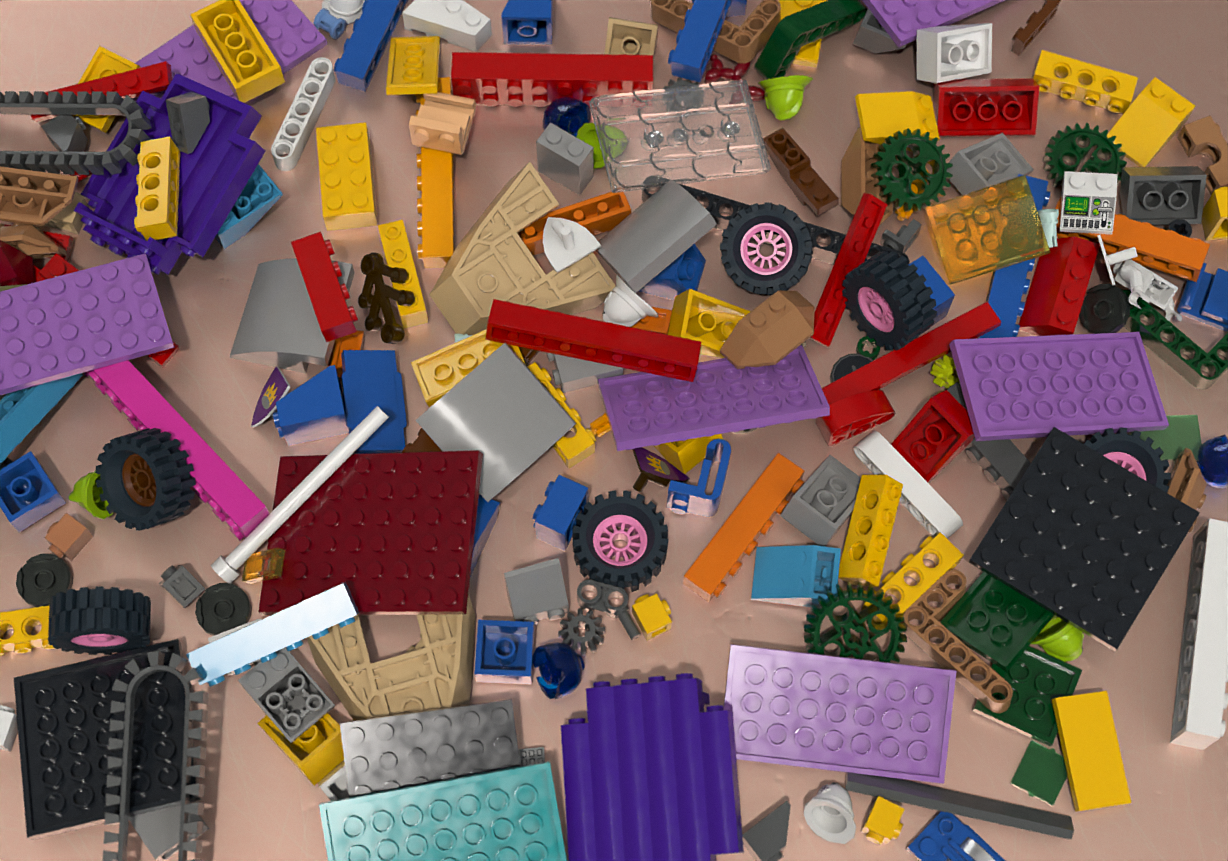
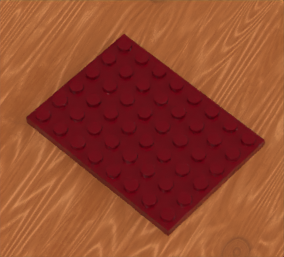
M479 450L352 454L269 537L266 557L275 555V558L271 563L269 578L263 576L258 612L263 615H273L346 582L359 610L358 615L466 614L483 454ZM328 455L280 456L273 510ZM267 561L265 562L264 572L266 571Z

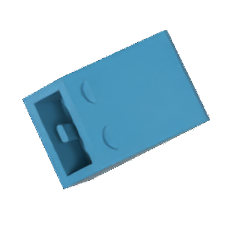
M259 164L215 237L224 249L244 237L283 196V193Z
M816 545L757 547L751 600L811 607L813 604L820 607L817 599L818 596L827 600V589L833 594L837 593L836 585L838 584L841 549Z

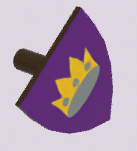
M642 447L632 449L641 472L633 485L636 491L642 492L648 481L663 487H667L671 480L681 483L689 481L690 478L657 454Z

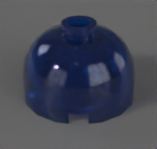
M560 97L554 100L544 111L543 130L552 123L577 137L578 130L585 123H590V108L579 99Z
M1221 435L1205 441L1197 451L1198 461L1196 462L1206 484L1213 488L1225 489L1228 488V439L1226 435Z
M554 642L535 648L533 666L534 668L539 667L542 677L538 676L536 678L543 693L549 699H559L573 693L579 687L584 670V661L569 645Z

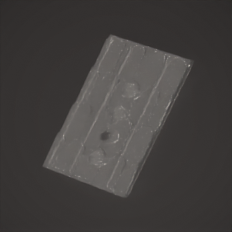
M747 81L711 82L702 85L634 91L633 93L593 97L589 104L612 193L662 187L670 180L678 184L763 174L770 171V162L767 159L768 155L761 136L752 98L748 91Z

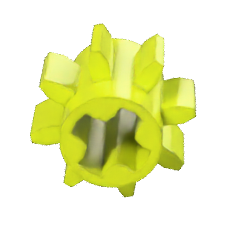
M944 355L943 359L935 360L932 371H930L936 377L933 383L947 389L956 382L960 384L953 358Z

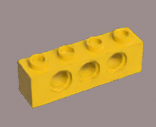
M1041 50L1032 79L1039 84L1040 92L1052 93L1064 99H1073L1083 102L1088 106H1097L1108 109L1113 113L1124 114L1132 102L1138 77Z
M170 136L143 141L140 145V153L137 155L139 174L136 176L138 195L135 197L137 206V217L134 219L135 228L143 235L146 241H148L149 237L155 240L177 236L180 150Z
M403 219L378 225L387 265L392 268H404L407 271L406 281L403 284L392 282L393 288L411 291L414 294V302L411 306H400L397 303L403 329L428 323L426 308Z
M534 362L527 368L576 422L569 430L576 434L574 437L566 438L562 436L552 445L567 468L570 469L595 453L596 438L589 428L584 429L581 425V418L574 408L569 409L565 403L566 397L559 388L555 389L550 383L552 380L546 369H540L536 362Z
M888 475L861 476L838 575L839 579L847 583L850 582L853 586H858V583L862 582V586L869 587L870 584L873 587H879L903 488L902 483Z
M941 532L935 538L931 536L926 538L919 546L922 550L915 556L912 553L909 554L900 564L903 567L897 573L891 571L882 580L883 586L880 589L884 591L883 599L885 595L891 594L898 600L896 604L899 605L900 611L896 614L902 613L904 615L905 611L947 571L953 570L964 555ZM923 560H932L935 563V567H926ZM904 577L914 578L917 585L910 586L906 584ZM863 601V602H864V605H863L861 611L864 610V609H866L867 607H869V606L872 605V604L869 603V602ZM877 614L872 618V621L880 624L885 621L886 616Z
M49 606L0 613V657L4 655V652L28 653L32 651V648L38 647L55 649L53 645L48 643ZM35 626H42L38 634L31 635V631ZM13 629V635L9 639L3 640L5 632Z

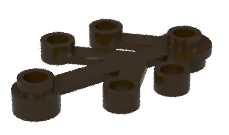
M372 252L365 255L361 260V271L366 275L362 293L358 298V304L360 308L370 309L365 319V328L368 331L374 332L379 331L382 326L381 318L378 317L381 307L385 324L381 329V339L384 343L397 344L404 339L405 331L399 324H396L389 298L397 301L400 306L409 307L414 302V294L411 291L398 290L384 284L382 275L390 277L393 283L403 284L407 279V271L404 268H392L385 265L383 257L379 253ZM373 285L375 286L374 295L371 294Z

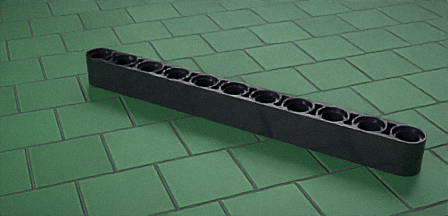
M655 176L645 179L642 184V202L644 203L653 195L648 193L649 191H658L669 180ZM679 184L701 205L706 207L705 209L717 223L713 227L724 231V229H727L728 222L732 217L735 218L743 208L751 207L748 204ZM721 213H728L730 216L725 217ZM804 222L812 241V258L834 265L846 235ZM765 231L766 239H768L770 231ZM761 232L757 233L756 236L762 240ZM774 232L772 241L779 236L778 233ZM782 238L776 245L785 243L784 239ZM823 242L828 246L822 247L818 245V243ZM875 243L871 244L865 259L867 261L868 257H872L878 252L887 251L889 254L893 251L897 253L898 258L901 256L907 258L908 265L910 262L905 253Z

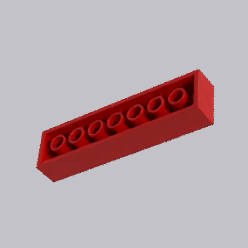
M452 52V90L455 96L475 99L476 105H486L489 107L496 105H510L512 107L534 105L536 107L560 106L563 108L571 106H584L586 108L602 106L643 109L645 107H652L653 55Z

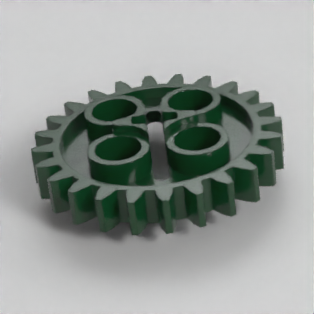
M1078 123L1075 124L1073 130L1067 125L1064 132L1058 130L1056 136L1051 137L1044 151L1043 161L1046 162L1044 170L1050 171L1047 178L1056 179L1054 187L1062 185L1064 172H1076L1091 148L1096 146L1097 148L1092 153L1090 159L1085 162L1080 172L1117 174L1118 186L1121 181L1122 167H1125L1127 164L1123 160L1126 153L1119 152L1122 144H1114L1116 136L1108 138L1107 129L1100 133L1098 125L1093 130L1090 129L1088 123H1086L1084 129H1081Z
M910 128L903 131V134L897 131L894 133V137L889 136L885 138L886 143L878 146L882 152H877L873 155L879 161L871 164L872 167L877 169V172L873 173L871 177L879 179L874 184V187L881 186L883 189L879 196L887 194L886 203L896 201L895 209L901 208L904 205L905 212L910 211L912 207L914 212H918L921 208L925 210L930 208L931 204L939 203L938 197L941 198L946 195L943 189L951 186L945 180L953 177V174L947 172V169L952 167L953 164L946 163L945 161L950 154H942L941 152L945 145L937 147L938 137L929 140V132L921 136L920 129H916L911 133ZM907 147L913 151V158L907 155ZM926 163L931 165L932 174L926 171ZM892 167H895L898 170V178L893 176L891 172ZM912 182L918 187L917 194L911 189Z

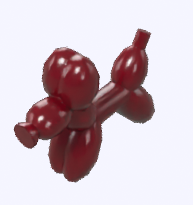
M717 55L710 56V61H712L710 63L711 69L705 73L704 83L706 85H713L720 78L728 81L732 80L736 91L731 95L730 102L727 104L729 109L733 105L741 103L744 99L751 102L764 100L765 91L757 86H745L742 77L746 75L750 68V62L737 63L734 69L724 68L722 61L717 59Z

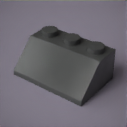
M1198 166L1122 167L1120 197L1123 215L1129 219L1138 222H1148L1152 225L1171 224L1177 219H1183L1189 224H1201L1207 174Z

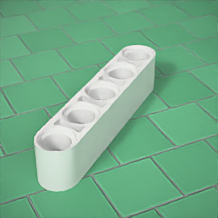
M316 58L310 64L272 144V156L276 167L281 171H290L297 165L335 84L336 79L333 66L327 58ZM293 133H298L296 136H290Z
M872 431L853 447L856 456L874 475H888L903 484L899 502L934 538L941 532L948 539L963 526V521L955 510L879 432Z

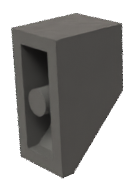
M868 8L853 44L873 53L904 49L906 44L898 48Z
M189 92L166 99L172 140L181 152L187 154L194 151L210 122V106L206 96Z
M58 115L41 126L50 142L58 151L84 152L88 139L83 132L86 127L78 116L74 118L72 115Z
M788 801L742 835L743 845L756 861H779L784 857L781 852L786 847L791 806Z

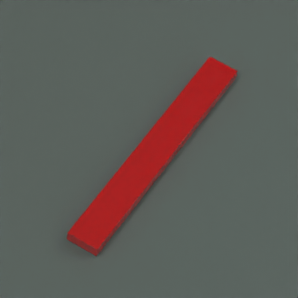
M987 301L914 339L901 349L893 350L823 387L822 391L828 404L858 393L879 390L950 353L949 344L953 340L976 339L1001 326V320Z

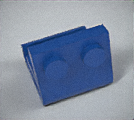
M1204 263L1197 282L1187 279L1177 311L1183 316L1228 332V271L1218 268L1215 275L1205 272L1207 264Z
M715 439L707 445L698 486L673 480L670 481L666 508H670L672 512L682 515L691 513L712 517L717 513L731 454V446L727 441ZM717 461L720 464L714 490L711 495H706L712 464Z

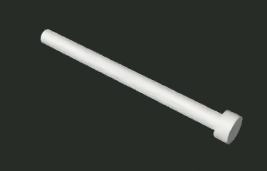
M377 406L226 558L221 555L211 565L213 570L224 581L231 584L240 575L238 570L240 566L389 417Z

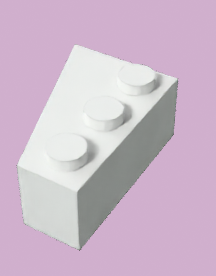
M414 0L402 13L406 30L412 31L414 29L426 33V36H440V38L446 39L450 44L477 52L492 36L491 19L463 0Z

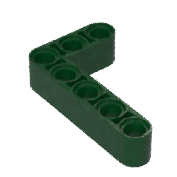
M827 0L786 16L775 27L755 63L754 69L765 80L784 77L802 46L857 24L864 18L868 9L859 0Z
M1123 290L1129 299L1132 293L1131 290ZM1141 297L1137 299V304L1141 309L1130 304V315L1124 327L1129 332H1139L1143 344L1197 389H1208L1228 369V333L1206 353ZM1140 320L1146 321L1149 326L1144 325ZM1161 337H1165L1169 343L1164 342ZM1181 354L1188 356L1189 360L1184 359ZM1218 354L1224 356L1226 360L1219 358ZM1201 371L1208 373L1209 377L1204 376Z

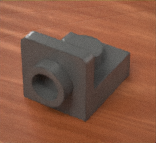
M913 219L908 226L903 225L897 235L886 229L882 235L881 245L905 253L919 236L922 224Z
M171 565L161 575L163 580L159 583L183 608H186L205 589L183 565H178L176 568Z

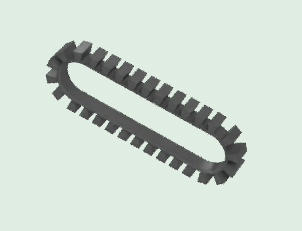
M0 91V114L122 115L127 117L129 123L125 139L110 151H0V167L45 172L46 170L48 173L60 174L61 170L64 174L73 175L75 171L79 175H89V170L94 175H104L105 167L114 175L122 173L119 160L125 158L134 166L138 159L133 149L136 145L140 146L141 142L151 140L143 131L152 128L150 119L143 113V109L128 95L123 99L117 92H107L106 97L103 92H92V96L88 92H77V96L73 92H63L62 96L58 91H48V95L44 91H34L33 96L29 91H19V95L15 91H5V95Z
M160 651L148 652L150 667L144 669L140 661L136 659L131 660L124 666L135 675L130 684L118 679L115 680L112 691L125 693L126 703L111 701V713L115 715L125 714V722L110 719V732H124V740L109 738V750L114 752L123 750V759L108 756V769H122V778L107 775V788L121 787V796L106 794V806H120V815L105 812V825L113 826L119 824V834L104 831V844L118 843V852L103 850V861H127L135 694L140 683L146 677L156 672H171L182 681L186 692L178 861H187V851L202 853V840L188 841V832L203 833V822H189V813L203 815L204 803L196 802L189 804L190 794L204 797L205 785L200 783L190 785L191 776L205 778V766H191V757L206 760V748L202 746L192 748V739L206 742L207 729L202 727L193 729V721L207 723L208 711L204 709L194 710V703L208 705V693L205 691L193 692L192 685L205 679L200 670L195 667L183 675L181 671L189 660L172 653L169 666H164V653ZM193 859L188 861H201V859Z

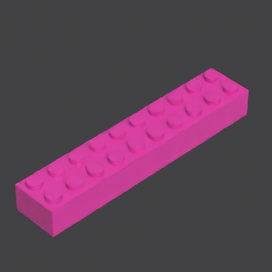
M129 360L83 373L87 378L90 377L95 382L94 385L103 395H107L111 399L110 402L120 413L123 412L127 416V420L137 431L157 428L160 429V433L165 431L170 433V441L177 439L181 443L178 449L180 451H187L189 457L185 458L187 465L192 463L194 471L189 473L190 477L195 478L196 485L192 487L196 495L203 503L210 505L213 509L212 512L221 522H226L230 527L229 530L239 541L243 538L245 539L270 514L261 500Z

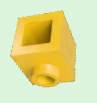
M657 593L649 596V594L643 595L634 601L632 614L646 641L671 630L672 621L669 617L671 610L664 599L660 601Z
M878 796L861 832L867 834L866 838L869 841L881 845L882 842L888 844L892 838L897 839L903 827V823L899 821L904 808Z

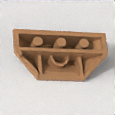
M861 127L857 129L841 160V206L853 215L856 213L863 193L872 194L885 203L888 198L887 194L879 196V193L883 190L882 187H874V184L879 179L871 177L873 173L877 172V169L872 167L871 164L879 161L873 155L877 152H882L878 147L880 144L864 141ZM893 202L888 203L880 225L893 213Z
M0 167V221L44 226L73 201L79 180L78 177Z
M13 222L14 225L4 226V224L0 223V240L33 259L53 257L56 253L60 256H67L66 250L34 225Z
M777 291L739 320L721 347L720 353L737 369L775 365L814 335V306L798 291Z
M1185 448L1177 456L1171 471V480L1166 485L1170 486L1167 493L1196 510L1202 507L1206 499V494L1203 492L1207 484L1192 451ZM1196 518L1195 522L1193 523L1192 527L1190 528L1189 533H1190V532L1192 531V529L1194 528V526H1195V524H1196V521H1197V518Z

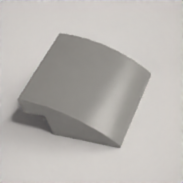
M670 180L598 241L601 247L596 252L622 281L637 293L716 226L717 223L711 214L687 190L675 181Z
M279 259L258 264L230 358L271 367L278 366L281 369L301 373L307 372L309 363L328 366L335 340L326 342L321 332L297 259ZM338 262L343 275L338 277L340 285L345 283L349 292L354 277L353 265Z
M506 342L416 419V422L443 452L479 450L483 454L479 493L487 502L526 470L576 424Z

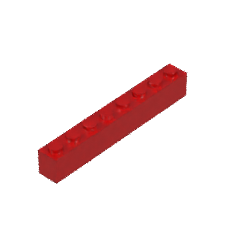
M493 299L485 340L506 342V344L689 382L694 381L701 348V341Z

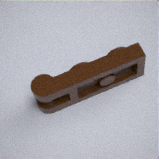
M1045 0L1042 9L1038 13L1034 11L1026 23L1028 25L1024 29L1020 27L1014 34L1012 40L1015 42L1011 50L1018 56L1021 55L1055 16L1061 0Z

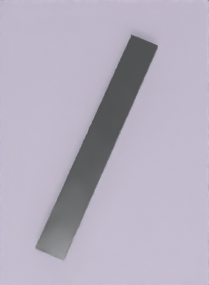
M846 773L845 789L848 791L875 797L880 796L888 800L1069 840L1072 839L1074 833L1072 817L898 778Z

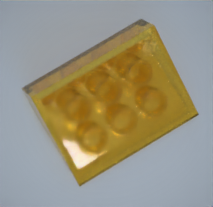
M1026 175L926 207L950 285L1050 253Z

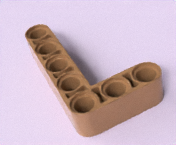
M650 0L651 18L656 23L678 33L680 29H684L686 12L688 9H692L693 4L686 0ZM763 0L740 27L725 20L713 51L737 63L750 62L767 43L775 27L781 21V4L779 1Z
M949 570L905 611L903 623L906 624L907 631L904 633L943 669L956 670V680L994 713L1005 712L1009 708L1013 691L1010 684L939 622L960 600L966 590L967 580L965 575L958 570ZM953 583L959 585L960 588L953 590L948 588L947 585ZM936 601L941 606L934 608L929 606L928 603ZM917 619L920 620L922 624L919 626H913L909 623V621ZM933 637H938L943 642L940 644H933L930 642L929 639ZM957 655L962 657L963 661L956 663L951 661L950 657ZM980 674L985 679L983 681H975L970 676ZM1002 693L1006 698L1004 700H996L992 697V694Z

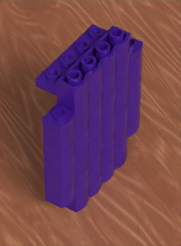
M178 73L175 74L161 99L142 91L136 101L143 109V113L150 119L152 128L143 131L151 140L169 136L172 139L166 99L194 92L206 96L210 106V122L194 151L190 154L180 151L177 236L159 240L149 237L148 241H146L143 235L136 230L134 219L137 217L135 197L138 195L136 176L139 174V163L137 162L132 166L125 158L118 161L122 173L112 175L104 167V175L92 174L81 195L89 200L87 205L95 210L92 211L80 202H78L74 209L76 213L82 216L80 221L86 224L83 230L91 235L89 240L101 247H104L105 244L109 245L108 249L121 257L123 253L127 254L126 258L146 254L151 272L159 275L160 272L169 275L182 252L194 258L195 254L204 257L266 152L258 143L249 139L262 117L261 114L248 104ZM127 118L107 151L116 148L125 139L129 127ZM136 145L133 149L136 155L140 153L139 145Z
M692 673L677 674L676 680L665 681V676L648 677V682L638 683V679L621 680V685L610 686V681L594 682L593 688H586L588 723H585V718L568 719L567 725H561L569 861H716L715 855L744 853L733 712L724 710L723 705L707 706V712H704V706L710 705L709 694L703 692L702 680L693 678Z

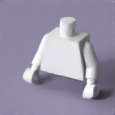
M1131 259L1115 264L1113 268V273L1116 275L1115 281L1132 292L1129 296L1130 304L1141 309L1137 304V299L1141 297L1146 302H1152L1162 308L1166 313L1165 318L1168 321L1173 316H1176L1180 322L1182 321V316L1174 310L1173 296L1178 290L1177 286Z

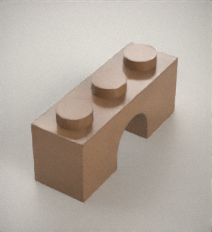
M1211 115L1184 125L1177 139L1187 156L1190 158L1195 155H1205L1213 162V165L1208 166L1205 171L1207 174L1206 188L1210 195L1218 188L1228 187V143L1222 136L1219 125L1214 122Z

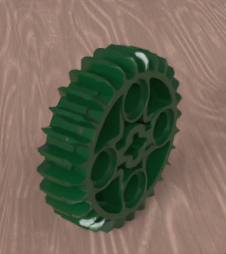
M848 582L847 590L843 591L840 585L837 584L836 594H833L829 589L826 590L827 600L818 596L817 599L820 607L811 605V611L815 615L807 614L806 620L811 624L804 625V631L810 633L804 635V642L811 643L806 647L807 653L848 657L853 654L857 659H864L863 656L866 652L873 651L877 653L876 658L873 659L875 661L890 662L893 660L900 662L899 655L896 652L904 653L905 651L904 646L900 643L907 642L906 635L902 634L907 631V626L901 623L905 619L902 613L896 614L900 611L899 605H891L893 598L890 595L883 599L884 591L882 589L874 594L872 584L865 591L863 590L862 582L858 583L857 589H853L851 583ZM861 600L872 605L858 613L851 601ZM838 606H844L848 609L844 615H835L833 610ZM877 614L886 616L885 621L880 624L874 623L872 618ZM828 615L835 628L820 637L822 621ZM865 621H867V625H868L869 630H870L869 632L867 631V627H866ZM850 628L855 630L857 633L860 632V638L856 637L854 634H851ZM891 630L889 644L886 650L882 651L876 639ZM842 634H843L844 642H845V644H846L845 646H844L843 640H842V638H841V635H842ZM830 643H835L839 646L835 652H827L824 649Z

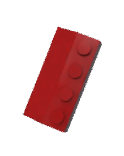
M961 79L934 83L933 108L939 136L998 135L1001 133L1004 135H1036L1039 84L1034 79Z
M1074 236L1057 238V247H1042L1025 301L1024 310L1018 324L1020 325V331L1036 336L1074 334L1100 244Z

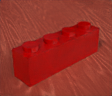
M320 231L292 241L291 244L326 342L357 332L354 322L358 321L353 306L348 307L346 302L347 299H350L348 289L345 283L340 285L338 277L343 276L338 262H332L330 257L335 254L330 239L324 240Z

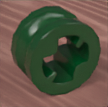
M868 336L862 337L856 347V353H860L862 356L872 358L873 360L878 357L880 347L876 345V340L874 338L870 339ZM864 344H867L868 347H874L871 354L869 351H863Z

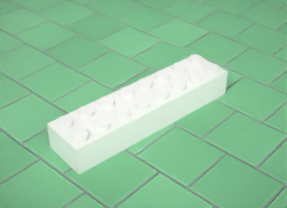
M1210 518L1193 536L1170 743L1201 750L1206 749L1220 739V737H1223L1226 722L1222 720L1223 710L1226 709L1228 704V693H1225L1226 683H1228V522Z

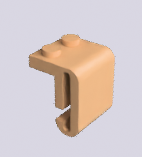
M437 92V94H424L425 104L420 105L418 115H411L409 121L412 145L462 155L474 118L476 100Z

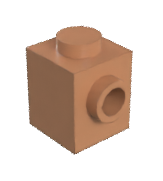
M66 513L59 522H55L49 527L44 538L50 544L48 549L60 559L65 556L72 561L92 539L93 535L84 525Z

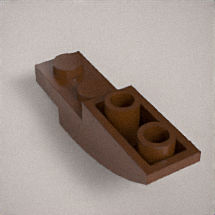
M784 128L762 138V143L774 165L803 206L808 204L814 213L819 216L839 205V198L811 167V159Z

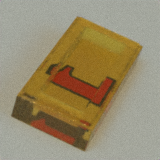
M277 547L252 554L245 561L242 582L252 584L281 577L285 550Z

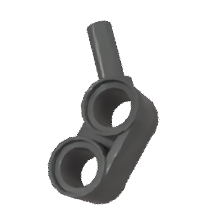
M585 580L579 584L577 588V601L582 609L588 611L599 610L605 612L610 617L619 618L631 640L641 635L628 613V595L624 589L594 580ZM590 590L595 592L597 596L592 600H586L582 594ZM612 598H619L623 601V604L619 607H613L608 602Z

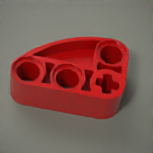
M873 390L858 393L829 404L830 415L818 417L816 425L827 445L831 447L887 422L895 416L896 412L883 390Z

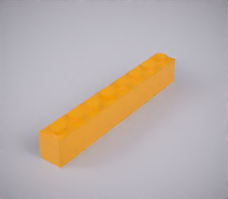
M438 77V92L452 95L450 77ZM416 94V102L424 105L426 100L424 99V94ZM421 147V154H417V169H421V176H417V190L422 191V198H417L418 214H422V221H417L418 236H422V244H418V259H423L424 269L445 268L455 251L453 153Z

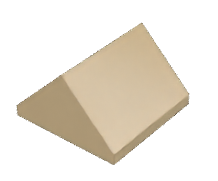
M609 17L604 54L653 55L654 62L658 25Z

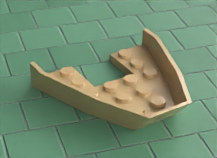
M531 162L526 164L505 184L461 240L429 294L456 334L474 335L486 330L493 299L574 315L595 309L604 303L607 295L611 291L613 292L612 289L616 287L593 252L559 273L553 270L545 274L517 234L559 206L558 201Z
M469 593L466 614L416 615L425 648L375 663H371L358 614L353 616L355 622L340 628L338 624L328 628V634L315 640L312 635L307 637L315 664L353 721L470 704L475 613Z

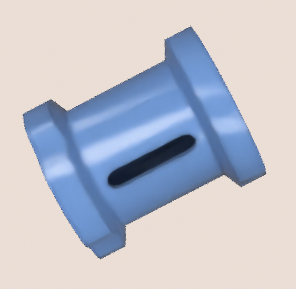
M326 8L321 9L317 13L313 22L317 29H323L328 32L333 39H338L346 28V21L342 18L334 17Z

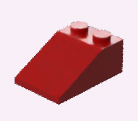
M945 390L929 399L891 445L929 483L972 442L975 436L968 411L948 390Z

